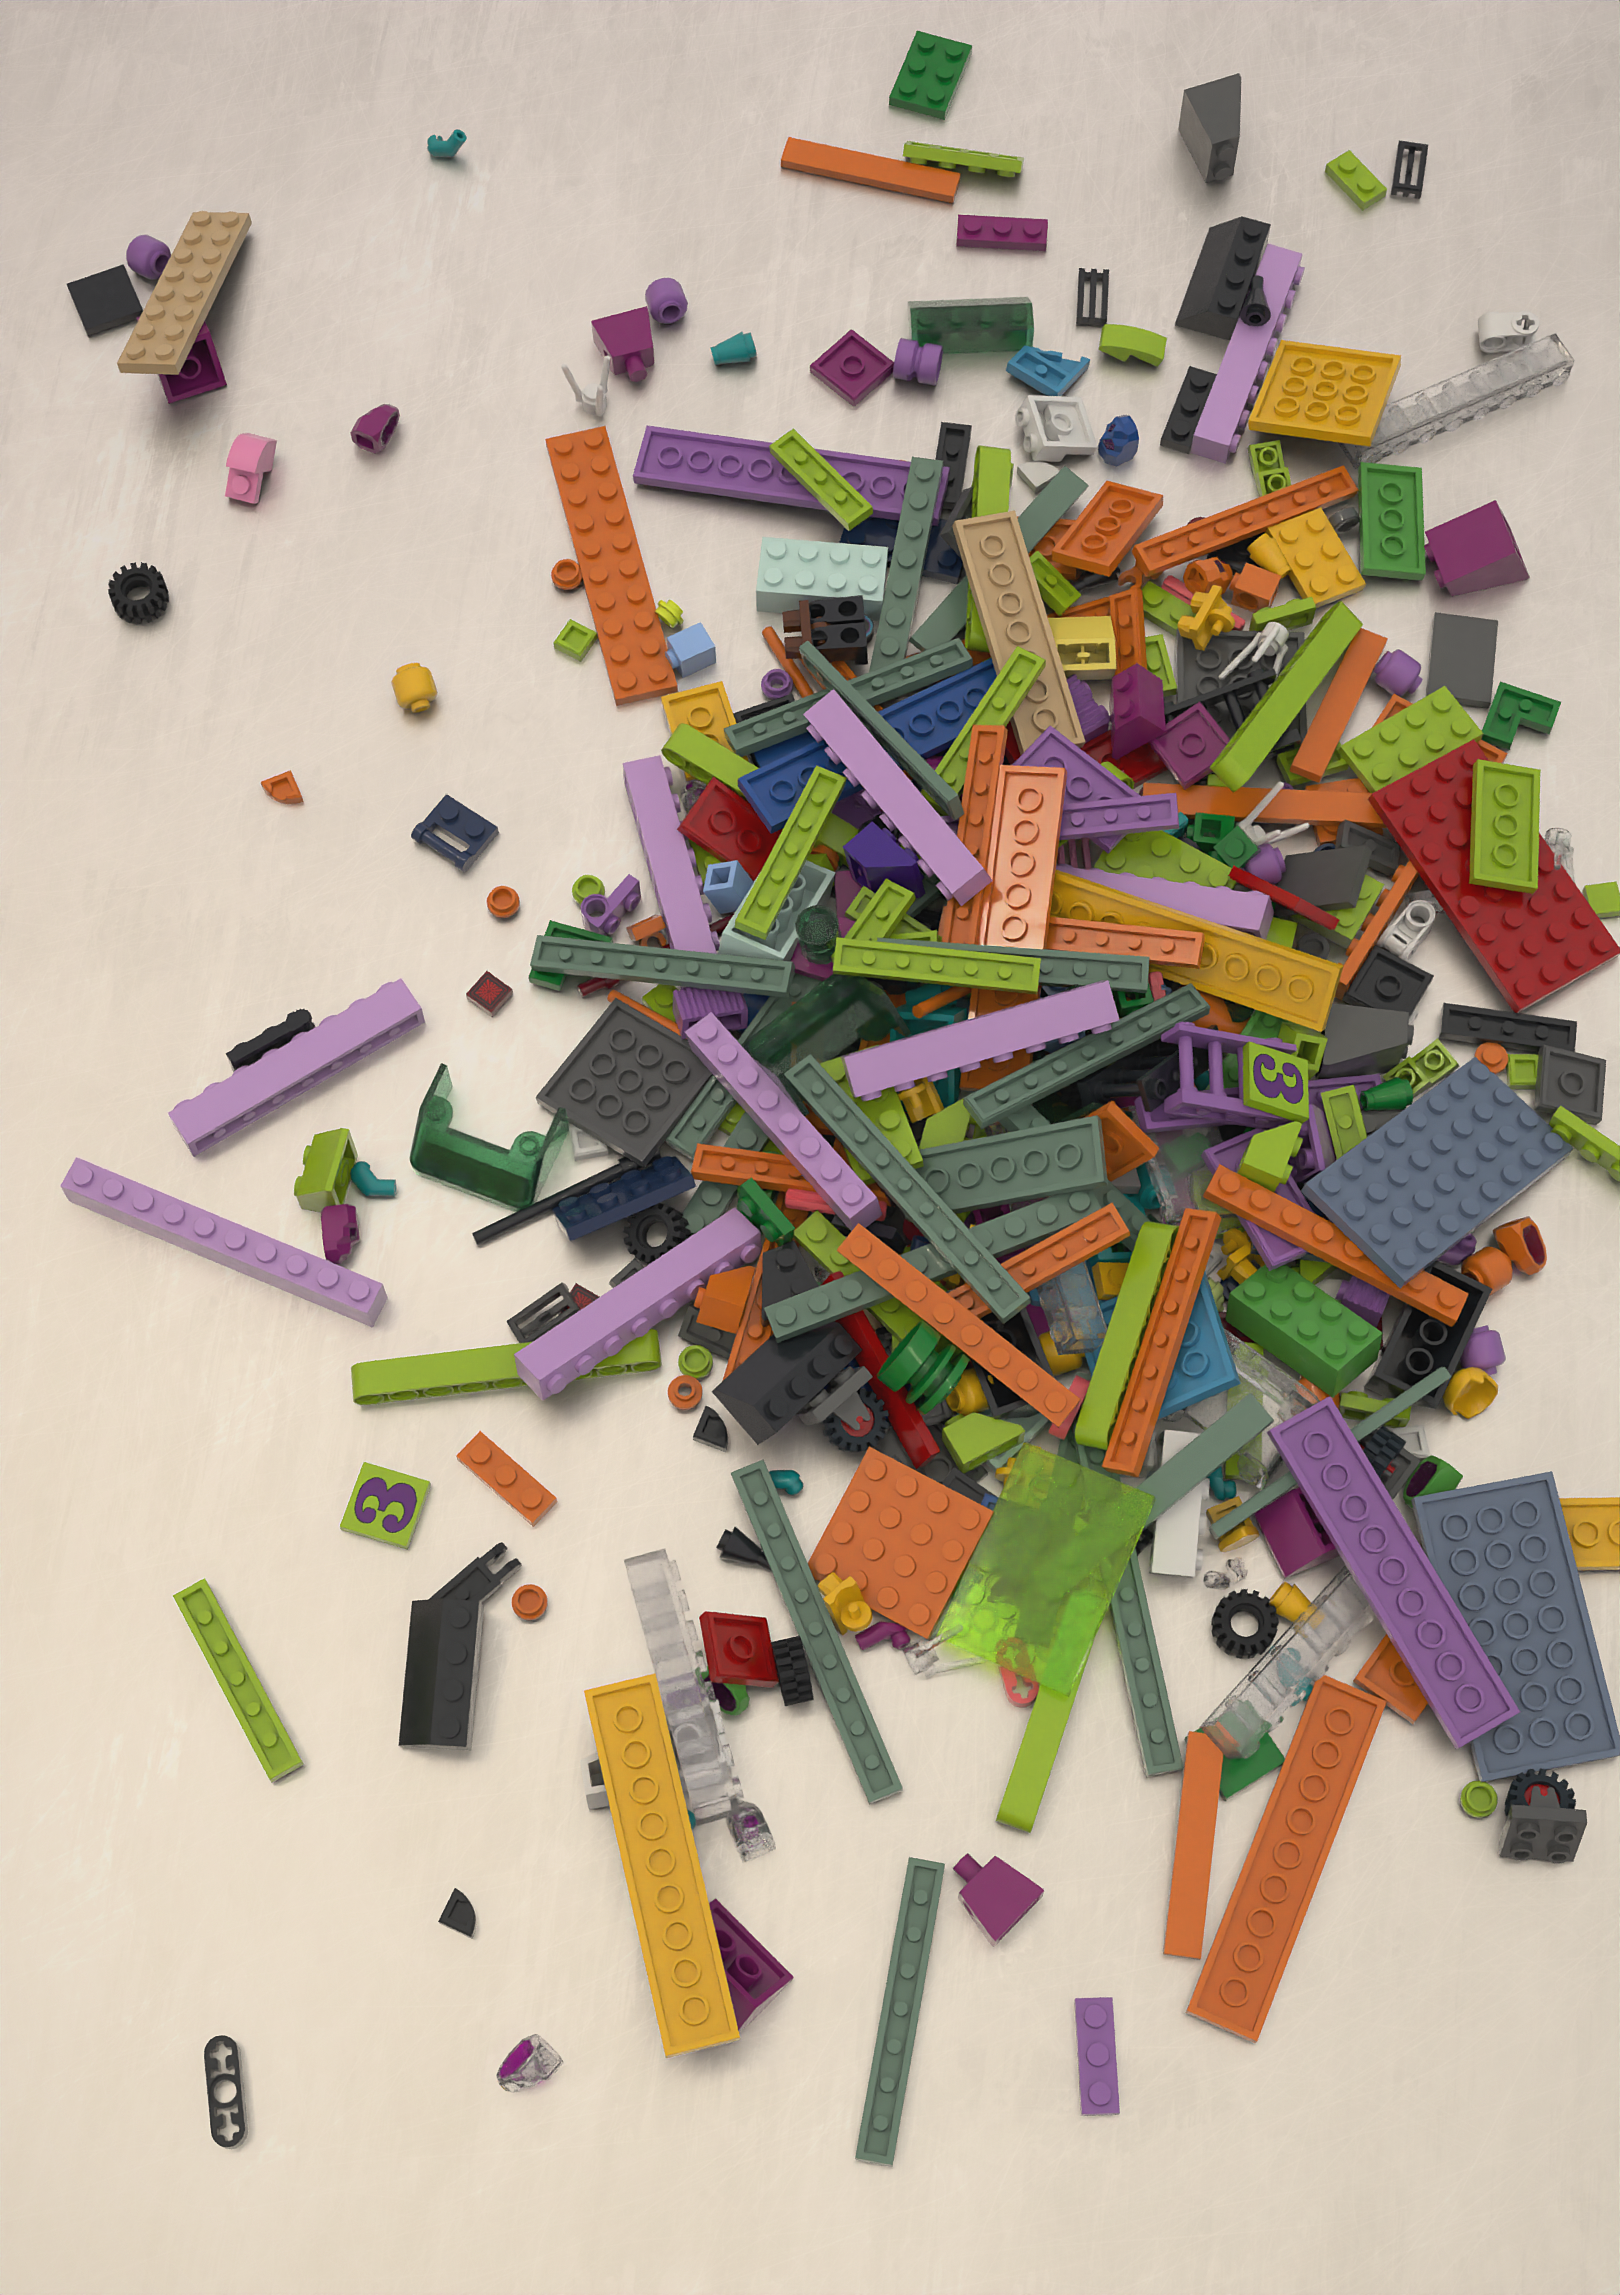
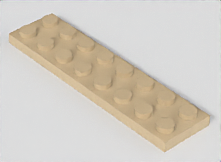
M199 211L192 213L117 362L120 373L179 375L252 224L249 213H236L234 211L226 213Z
M1009 511L954 521L952 528L996 675L998 676L1017 646L1046 659L1045 668L1010 720L1020 755L1050 725L1079 748L1083 747L1085 744L1084 735L1016 512Z

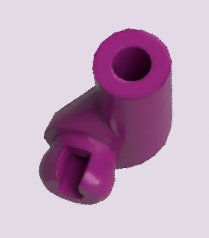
M878 1622L855 1635L857 1643L863 1651L882 1640H891L892 1646L896 1649H902L911 1642V1638L907 1634L908 1629L892 1622Z

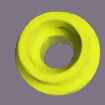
M669 599L667 603L660 600L657 603L659 607L654 612L670 628L673 629L677 624L681 625L684 622L681 617L683 610L672 600Z

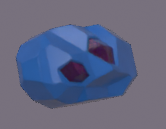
M1130 415L1116 416L1106 426L1105 433L1098 444V453L1106 464L1117 467L1132 460L1137 453L1139 435L1136 424Z

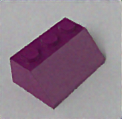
M715 1898L709 1903L738 2031L740 2032L777 1997L794 1977Z

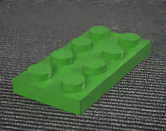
M1361 462L1358 467L1361 575L1422 581L1426 574L1422 468Z

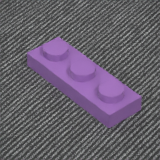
M1113 1997L1075 1998L1081 2116L1119 2115Z

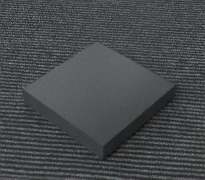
M1543 1045L1539 1048L1534 1110L1554 1114L1561 1105L1584 1122L1595 1125L1600 1123L1603 1113L1606 1060Z

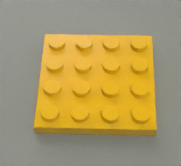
M1281 340L1249 417V430L1371 447L1401 367V355Z

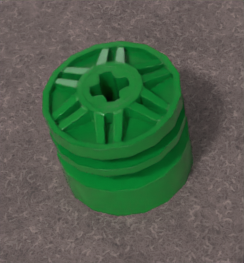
M921 1320L909 1331L887 1358L877 1374V1379L894 1392L909 1383L911 1388L905 1398L908 1404H912L923 1394L916 1410L924 1416L937 1404L942 1403L954 1390L970 1358L961 1352L949 1362L956 1350V1346L950 1343L938 1353L935 1348L941 1334L924 1320Z

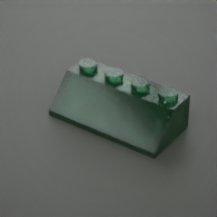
M1029 297L908 301L910 340L918 341L920 347H923L926 343L942 345L943 354L1020 351L1024 345L1033 347L1034 319L1032 302Z

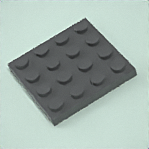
M1177 629V703L1246 679L1247 674L1257 669L1265 668V671L1273 669L1276 654L1273 656L1263 654L1258 662L1252 661L1253 656L1258 650L1257 646L1224 680L1219 679V675L1253 641L1258 632L1262 633V631H1221L1218 636L1212 635L1203 651L1195 649L1193 640L1180 636ZM1289 632V637L1285 642L1289 649L1283 658L1279 674L1305 641L1304 632ZM1256 690L1237 696L1245 718L1248 717L1259 702ZM1225 701L1207 707L1209 714L1229 739H1231L1236 733V729ZM1306 703L1287 727L1288 730L1298 729L1302 739L1300 746L1307 734Z
M615 998L535 1098L539 1105L644 1168L663 1145L666 1138L713 1074L691 1050L687 1039H681L680 1035Z

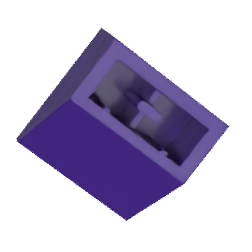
M871 822L843 846L852 879L861 887L865 886L876 893L885 879H888L913 892L915 898H921L926 894L922 882L924 876L920 872L917 863L918 857L909 848L903 850L897 844L895 836L887 828L881 830L875 823Z

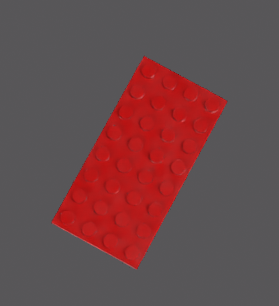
M1473 739L1372 793L1368 801L1513 1012L1519 1013L1620 955V947L1540 833L1538 889L1533 894L1469 884L1473 764L1477 759L1489 761Z

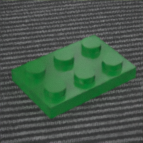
M916 31L889 96V105L945 120L972 55V45Z

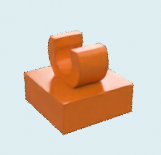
M653 915L626 927L630 939L634 941L639 940V946H648L647 941L653 936L656 937L660 946L666 945L664 935L658 932L666 928L661 915Z

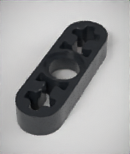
M219 2035L210 2039L204 2049L211 2136L219 2146L225 2149H235L244 2143L248 2135L241 2051L238 2044L232 2038ZM224 2044L228 2050H232V2055H228L225 2058L226 2069L229 2071L234 2069L235 2074L224 2073L214 2077V2071L222 2072L220 2060L213 2058V2053L218 2052L219 2045ZM224 2081H231L236 2086V2095L228 2103H221L216 2098V2089ZM238 2107V2113L230 2112L232 2124L239 2126V2132L233 2133V2140L228 2141L226 2136L220 2135V2129L226 2128L227 2125L226 2115L222 2113L217 2116V2110L228 2111Z

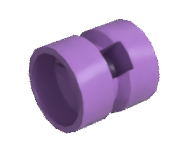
M900 338L895 355L893 378L911 381L913 377H917L919 383L936 386L941 369L943 346L926 343L923 347H920L918 341Z

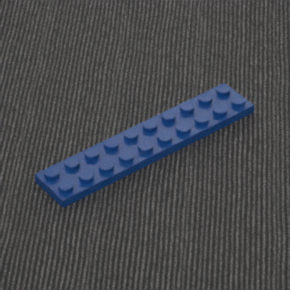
M992 658L897 702L878 713L924 760L951 747L996 679L997 675ZM824 740L820 743L817 741L738 778L739 789L771 834L784 828L816 765L846 777L842 772L847 767L842 761L838 765L832 761L824 751L828 747ZM888 753V755L893 759V761H894V762L899 766V768L903 771L904 769H903V768L898 764V762ZM846 778V785L837 802L864 788L861 784L854 787Z

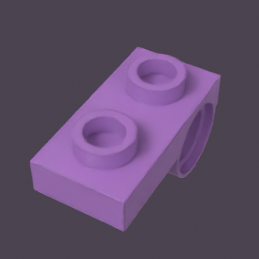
M628 874L608 898L601 894L587 896L581 903V914L585 930L605 936L607 934L612 935L619 927L624 914L627 911H633L641 900L639 880ZM593 912L604 913L600 917L589 916Z

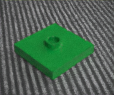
M1246 1700L1194 1731L1225 1736L1219 1793L1224 1801L1282 1766L1285 1757Z

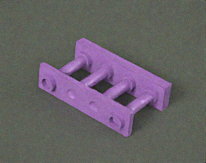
M1192 1022L1176 1023L1173 1028L1161 1035V1041L1179 1044L1180 1088L1176 1093L1164 1099V1113L1252 1128H1263L1264 1130H1270L1294 1122L1243 1105V1046L1250 1041L1291 1055L1297 1051L1295 1044L1284 1043L1280 1038L1262 1039L1196 1027ZM1193 1047L1208 1049L1210 1093L1198 1092V1089L1194 1087ZM1222 1052L1237 1055L1239 1098L1227 1097V1094L1224 1093Z

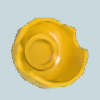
M1468 1367L1458 1370L1452 1375L1442 1396L1445 1407L1455 1416L1458 1412L1465 1418H1472L1483 1412L1494 1401L1498 1394V1384L1488 1373L1480 1368Z

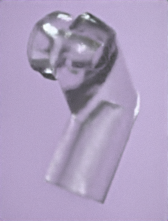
M1236 1557L1234 1560L1228 1559L1226 1561V1572L1208 1571L1203 1579L1205 1586L1210 1589L1227 1590L1241 1582L1248 1573V1569H1245V1560L1241 1557Z

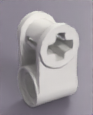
M1527 311L1508 313L1488 312L1483 314L1478 319L1480 349L1485 353L1491 354L1498 352H1528L1535 345V333L1539 328L1538 317ZM1522 320H1525L1524 326L1522 327ZM1523 337H1525V338H1526V340H1525V343H1524V344H1522V341H1523Z
M1425 900L1411 902L1395 922H1392L1383 932L1376 946L1384 947L1395 956L1408 962L1431 931L1435 919L1434 907ZM1411 917H1421L1425 923H1416Z

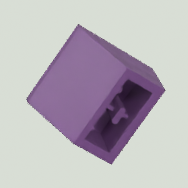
M1309 1104V1119L1302 1124L1298 1137L1303 1138L1301 1147L1296 1157L1290 1156L1288 1164L1293 1166L1291 1176L1296 1184L1301 1182L1305 1185V1183L1336 1161L1326 1114L1313 1104Z

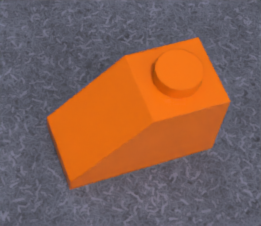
M746 1266L710 1275L706 1289L699 1287L693 1307L700 1309L696 1322L736 1334L756 1267Z

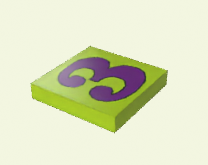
M1250 1041L1243 1046V1105L1303 1124L1309 1119L1308 1060Z
M363 1462L341 1521L340 1529L408 1550L431 1487L430 1481Z

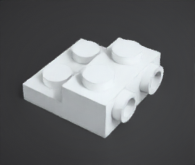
M1027 395L1016 411V424L1018 427H1023L1025 433L1024 449L1026 452H1031L1033 461L1061 462L1066 454L1093 455L1098 448L1081 397Z

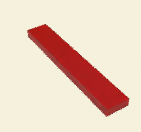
M841 1270L834 1272L821 1285L842 1278L844 1275ZM862 1310L836 1320L835 1322L840 1323L862 1348V1351L855 1359L860 1367L865 1366L873 1376L868 1383L873 1392L877 1394V1399H882L885 1403L882 1407L884 1410H888L889 1416L887 1417L914 1467L918 1469L926 1466L940 1452V1449L921 1414L916 1410L914 1402L908 1404L905 1401L908 1393L905 1385L894 1392L877 1379L880 1368L889 1356L864 1311Z

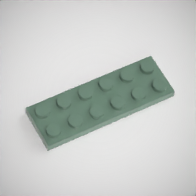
M1098 1115L921 1149L919 1151L924 1166L915 1169L955 1214L1108 1185L1102 1122ZM905 1215V1219H907L909 1222H912V1221Z

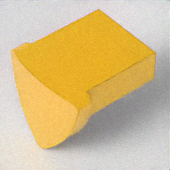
M1237 1496L1208 1508L1206 1515L1212 1525L1243 1503L1240 1497ZM1249 1517L1218 1538L1220 1542L1218 1547L1221 1552L1231 1551L1254 1541L1260 1534Z

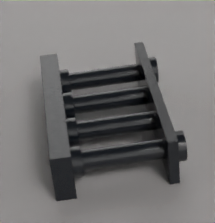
M1265 668L1257 669L1247 674V678L1177 704H1174L1173 701L1164 703L1165 725L1198 702H1201L1207 710V707L1225 701L1237 731L1246 719L1237 696L1256 690L1260 701L1269 689L1268 685H1271L1276 679L1275 669L1265 671ZM1287 728L1264 760L1299 748L1302 739L1298 729L1288 730ZM1206 775L1193 785L1206 782L1208 775ZM1173 777L1174 783H1175V784H1180V783L1176 780V778Z
M1211 1025L1207 1029L1218 1030L1217 1025ZM1160 1038L1079 1080L1076 1084L1085 1114H1090L1119 1097H1141L1145 1112H1152L1164 1103V1099L1176 1093L1180 1088L1179 1044L1163 1042ZM1193 1047L1195 1080L1209 1069L1208 1049ZM1222 1052L1223 1059L1226 1056L1225 1052Z

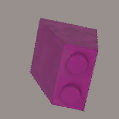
M205 321L179 375L157 374L169 404L227 385Z
M1496 500L1425 531L1429 543L1425 544L1424 548L1430 562L1436 561L1439 568L1434 571L1436 580L1441 589L1447 587L1452 597L1525 581L1530 578L1510 525Z

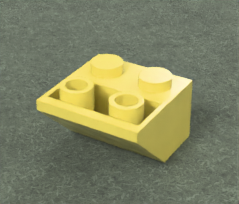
M1111 616L1048 618L1066 678L1073 674L1079 680H1111L1116 672V649Z

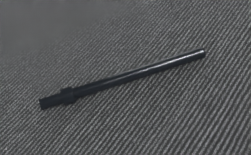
M659 1150L655 1153V1155L648 1162V1164L661 1158ZM623 1157L618 1160V1164L472 1233L476 1244L480 1245L551 1211V1209L558 1207V1204L566 1198L583 1196L589 1193L590 1189L594 1186L610 1183L620 1178L626 1172L638 1170L642 1166L627 1157Z

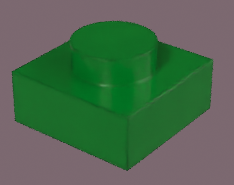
M1238 825L1213 847L1231 868L1236 866L1240 869L1262 851Z

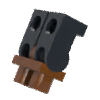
M863 595L816 600L810 603L809 600L799 601V610L782 612L784 633L801 632L802 636L784 638L786 659H802L799 646L809 641L829 663L833 661L855 660V665L868 664Z

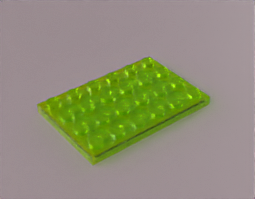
M1024 1442L993 1509L994 1514L978 1542L936 1637L941 1641L1069 1697L1156 1501L1155 1496Z

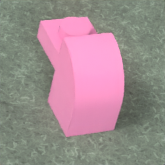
M243 433L237 436L231 446L226 462V467H230L225 492L226 497L253 504L258 503L263 472L272 471L277 440L251 433Z

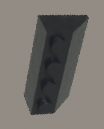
M1241 216L1209 228L1175 326L1231 340L1240 312L1250 291L1251 280L1257 273L1267 247L1271 224Z
M1438 1261L1433 1262L1424 1271L1469 1294L1457 1322L1451 1327L1404 1302L1365 1387L1386 1398L1395 1399L1440 1367H1445L1452 1376L1492 1288ZM1450 1379L1413 1405L1436 1409Z
M1026 1307L1004 1324L993 1312L980 1318V1320L1054 1378ZM970 1358L994 1419L1027 1418L1039 1414L1036 1409ZM988 1375L993 1378L994 1384L988 1380Z
M835 1321L777 1343L774 1334H772L726 1377L712 1393L754 1442L759 1445L776 1434L862 1351V1348L844 1327Z
M445 1598L412 1601L398 1746L471 1751L484 1605L480 1601Z

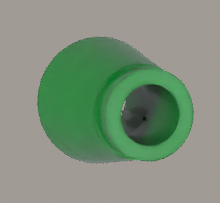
M1398 1077L1360 1092V1104L1364 1111L1404 1110L1406 1106L1413 1103V1090L1409 1081Z

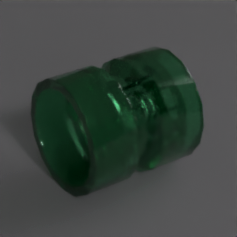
M822 905L810 906L798 915L795 922L800 950L809 962L827 964L832 962L831 956L835 952L836 938H842L839 920L835 912L828 907Z

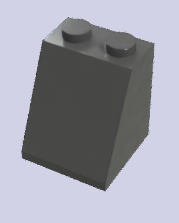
M1239 73L1185 89L1183 93L1178 130L1205 183L1226 179L1234 173L1240 138L1241 76Z
M1332 1003L1326 1027L1322 1032L1319 1031L1328 1040L1319 1071L1315 1074V1080L1388 1073L1399 1064L1401 1059H1406L1408 1045H1412L1414 1025H1408L1409 1012Z

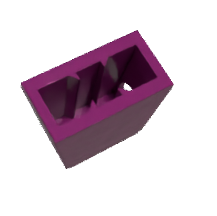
M647 306L592 320L594 343L603 358L607 355L610 357L609 368L612 374L619 375L628 372L631 381L639 382L647 377L646 367H650L655 363Z
M967 1853L953 1868L967 1883L959 1892V1901L993 1947L1028 1913L1044 1894V1890L1039 1885L997 1856H994L982 1867Z

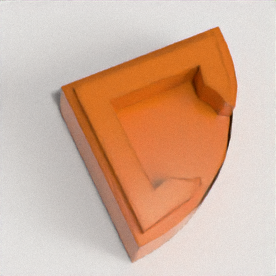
M291 770L261 781L265 793L277 802L284 804L304 802Z

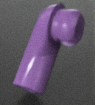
M1469 1234L1436 1261L1449 1265L1460 1264L1475 1252L1476 1238Z

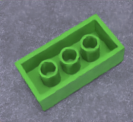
M1265 1264L1229 1293L1225 1320L1332 1398L1378 1359L1383 1333L1286 1264L1269 1271Z

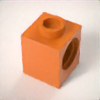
M1246 562L1241 574L1236 572L1229 587V590L1233 591L1231 604L1253 613L1264 607H1271L1278 593L1281 576Z

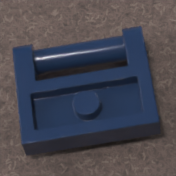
M446 794L425 820L415 826L411 838L419 844H427L453 861L456 868L466 872L498 835L499 831L496 825ZM436 828L467 848V850L461 852L432 832Z

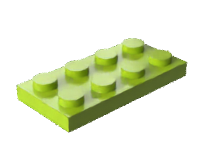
M1443 686L1344 743L1339 748V754L1368 791L1374 793L1473 739L1476 742L1480 741L1483 732L1447 687Z
M1477 759L1473 764L1469 884L1531 894L1538 889L1540 769Z
M1163 830L1127 834L1109 854L1103 850L1093 866L1108 873L1121 874L1126 872L1137 877L1150 879L1161 877L1178 883L1190 881L1206 887L1216 888L1217 886H1225L1234 890L1237 882L1228 876L1232 869L1231 867Z
M841 1057L820 1063L824 1070L914 1169L923 1167L922 1156L894 1086L881 1090V1097L862 1101L861 1096L853 1097ZM843 1146L850 1167L865 1185L875 1183L876 1181Z

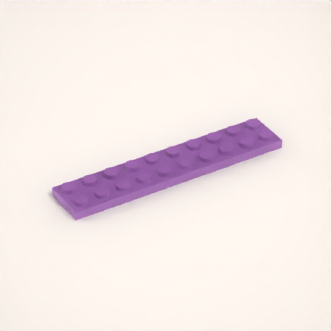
M646 426L633 473L635 484L827 510L770 453L769 445L772 444L771 442ZM815 449L873 506V514L870 517L900 520L911 462ZM943 467L932 523L934 526L939 524L950 477V467Z
M1329 1396L1270 1429L1267 1432L1268 1436L1455 1749L1464 1746L1518 1714L1520 1710L1332 1398Z

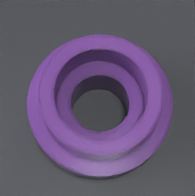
M773 669L762 678L761 689L766 697L774 700L791 694L793 680L784 670ZM775 684H780L782 687L773 688L772 686Z

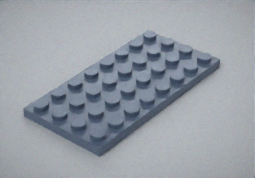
M1474 1057L1305 1183L1301 1192L1401 1289L1564 1160L1574 1148L1569 1143L1563 1141L1558 1134L1552 1133L1553 1128L1495 1073H1492Z
M1550 1471L1413 1497L1411 1501L1424 1553L1520 1710L1518 1714L1470 1741L1479 1781L1488 1782L1514 1777L1521 1772L1526 1774L1528 1769H1534L1535 1772H1539L1540 1768L1550 1770L1620 1756V1735L1553 1472Z

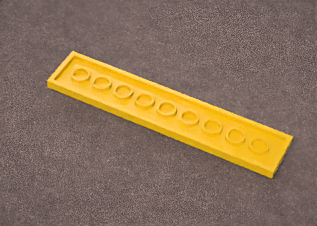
M1059 870L1055 871L1050 917L1202 932L1205 935L1200 969L1149 964L1148 973L1159 971L1162 973L1163 978L1186 986L1191 983L1197 990L1320 1032L1325 1029L1343 965Z
M656 1674L584 1690L665 2057L670 2058L740 2040L738 2026Z

